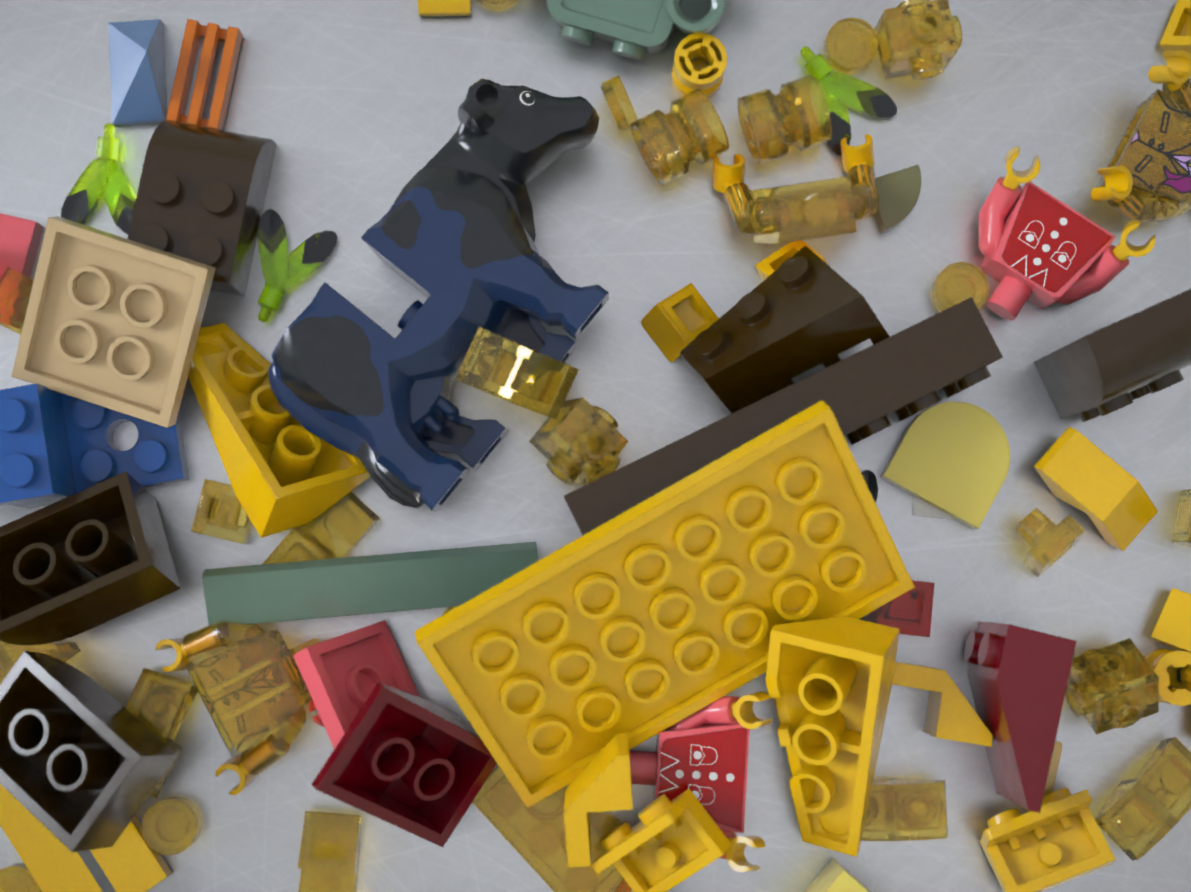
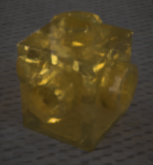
M905 0L895 8L884 9L874 29L884 79L912 75L914 80L935 77L944 72V69L962 44L961 24L956 15L951 16L948 0Z
M581 397L561 401L529 442L549 460L546 466L550 472L564 483L572 485L573 483H591L614 472L621 461L618 455L629 441L616 430L618 423L607 411L598 406H591Z
M1131 638L1100 649H1090L1080 656L1073 658L1065 696L1073 713L1077 717L1084 715L1097 735L1113 728L1129 727L1141 718L1158 713L1159 677Z

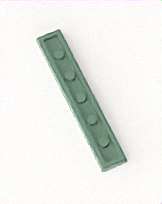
M536 542L205 569L202 581L209 628L460 606L537 562L538 553Z

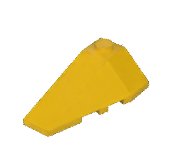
M225 323L201 327L188 378L234 493L261 538L310 523L370 477L359 457L352 456L309 432L279 404L270 389L268 376L270 362Z
M841 616L774 625L771 629L765 681L769 697L774 698L780 722L777 733L780 746H785L792 774L789 784L803 842L854 857L858 856L893 682L899 628Z

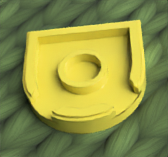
M965 402L941 403L925 410L912 420L880 477L973 529H979L1009 470L1010 447L1008 439L998 421L982 408Z

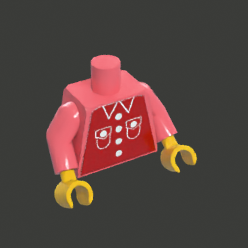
M1014 147L1006 154L1005 166L1007 175L997 179L978 214V248L985 256L981 270L999 283L988 300L987 306L998 316L1011 321L1015 320L1026 301L1037 308L1045 309L1055 302L1069 305L1101 291L1129 265L1128 258L1130 256H1145L1153 249L1156 235H1153L1143 246H1133L1127 240L1128 234L1141 224V221L1135 220L1129 222L1123 228L1120 244L1117 246L1110 245L1116 236L1030 182L1035 179L1040 171L1038 155L1033 159L1030 168L1025 171H1017L1012 167L1013 162L1020 153V147Z
M762 691L742 696L741 698L738 696H723L664 731L659 732L656 739V752L629 750L632 784L653 785V801L663 794L671 801L687 789H690L732 844L725 854L719 858L727 859L729 865L739 872L757 871L760 869V866L750 864L745 859L744 849L746 845L754 848H765V842L759 836L737 837L734 833H744L750 729L759 728L772 722V718L759 719L752 709L754 702L770 699L769 695Z

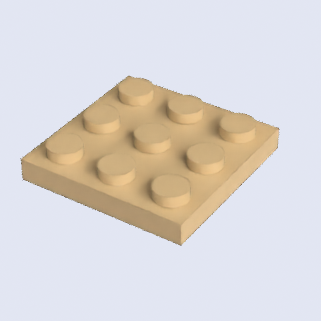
M59 216L48 217L11 377L32 384L37 383L46 386L47 389L166 428L175 425L216 268Z

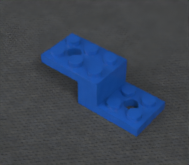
M37 383L0 390V506L10 505L36 508L51 505L125 471L144 488L189 480L179 412L176 424L166 428L47 389L46 386ZM132 422L138 430L137 442L131 449L120 451L113 442L114 431L120 424Z

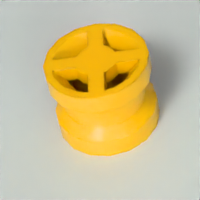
M1160 648L1146 654L1139 663L1137 670L1139 687L1145 695L1157 702L1178 706L1190 705L1191 653ZM1179 667L1181 668V671H1180L1181 678H1180V680L1182 681V683H1180V682L1177 680V676H1178V675H1177V672H1176V671L1179 669Z

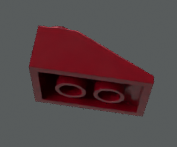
M979 621L977 631L972 630L968 635L964 649V661L970 663L967 675L977 715L993 735L991 747L985 746L996 792L1027 810L1040 813L1077 641L1010 624Z
M378 682L311 785L326 795L438 846L444 847L497 762L469 721L436 703Z

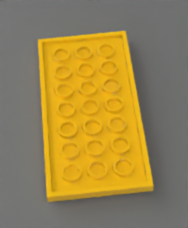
M821 400L417 629L414 633L416 643L528 808L572 783L617 733H628L630 750L764 674L767 671L770 633L774 625L841 616L860 619L915 588L831 408Z

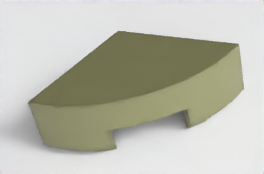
M919 164L869 180L871 204L881 234L898 226L916 205L921 190Z

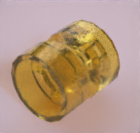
M813 75L782 83L778 94H774L770 89H764L738 98L737 107L742 133L747 148L758 165L787 156L792 145L798 150L803 151L828 143L831 140L832 127L827 103L822 89Z
M697 88L672 101L669 113L665 114L660 110H655L632 122L630 126L634 141L646 166L655 180L662 186L688 173L689 162L692 160L703 165L729 150L728 137L718 113L706 94Z

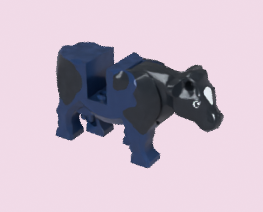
M482 78L470 86L466 99L458 109L460 125L457 132L423 169L419 170L404 186L390 210L361 237L383 262L426 295L428 299L424 304L419 300L415 301L405 311L397 325L402 331L394 338L324 282L309 306L285 330L272 353L273 363L269 367L268 376L270 389L279 404L309 432L352 456L359 457L378 486L390 499L401 505L420 508L425 503L431 511L437 512L470 472L461 462L446 458L433 451L457 454L469 466L478 470L509 431L495 419L472 420L459 416V409L449 401L453 382L478 364L492 344H500L511 354L518 366L529 368L535 380L545 387L576 349V345L572 339L565 335L548 333L540 320L548 326H561L569 335L577 339L609 300V292L599 285L577 287L566 283L557 275L550 264L539 255V250L534 243L536 233L533 209L526 188L528 182L546 170L561 155L570 150L586 147L595 137L600 118L595 108L581 96L553 97L526 86L500 85Z

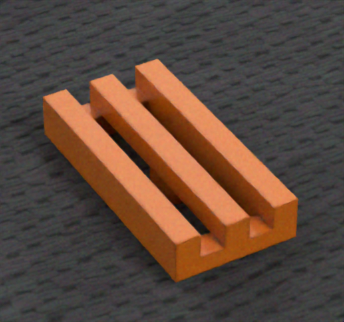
M187 19L166 120L223 130L243 38L239 28L228 26L227 30L220 28L218 24L208 23L205 26L200 25L196 20ZM204 39L189 114L186 116L185 111L200 41ZM218 42H224L225 45L209 120L203 119L202 115L211 81Z

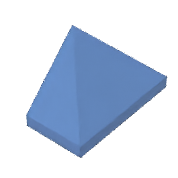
M161 19L108 23L112 124L115 127L156 125L166 121L167 93L163 22Z

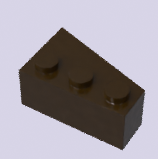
M805 245L795 255L784 261L775 272L755 289L743 296L735 306L715 323L702 331L680 353L732 414L794 384V377L821 363L827 368L841 361L840 353L868 339L873 344H876L890 336L864 296Z

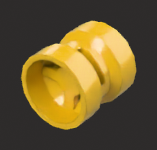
M707 33L691 34L681 40L675 50L671 80L677 93L688 101L700 102L708 100L718 92L722 85L727 65V53L724 45L718 38Z

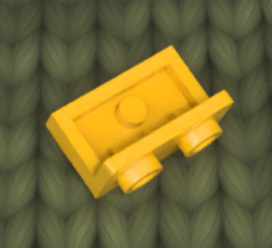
M1063 788L1044 796L1040 813L1030 811L1020 815L1018 809L1014 808L999 813L987 821L990 828L984 830L980 844L1003 892H1044L1114 863L1116 859L1089 809L1092 798L1087 789L1072 795L1068 788Z
M687 789L671 801L665 794L656 798L637 815L641 822L632 828L626 821H623L608 832L599 841L604 850L591 863V867L596 874H599L613 864L633 892H667L723 856L732 844L691 790Z

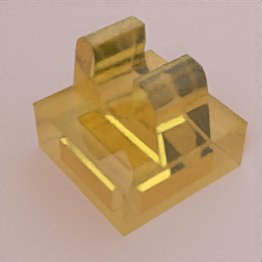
M205 479L191 532L248 545L253 524L237 499L232 485Z
M1035 508L1019 522L1020 526L1016 529L1017 533L1031 547L1023 563L1039 577L1078 543L1085 530L1070 515L1056 525L1039 509Z

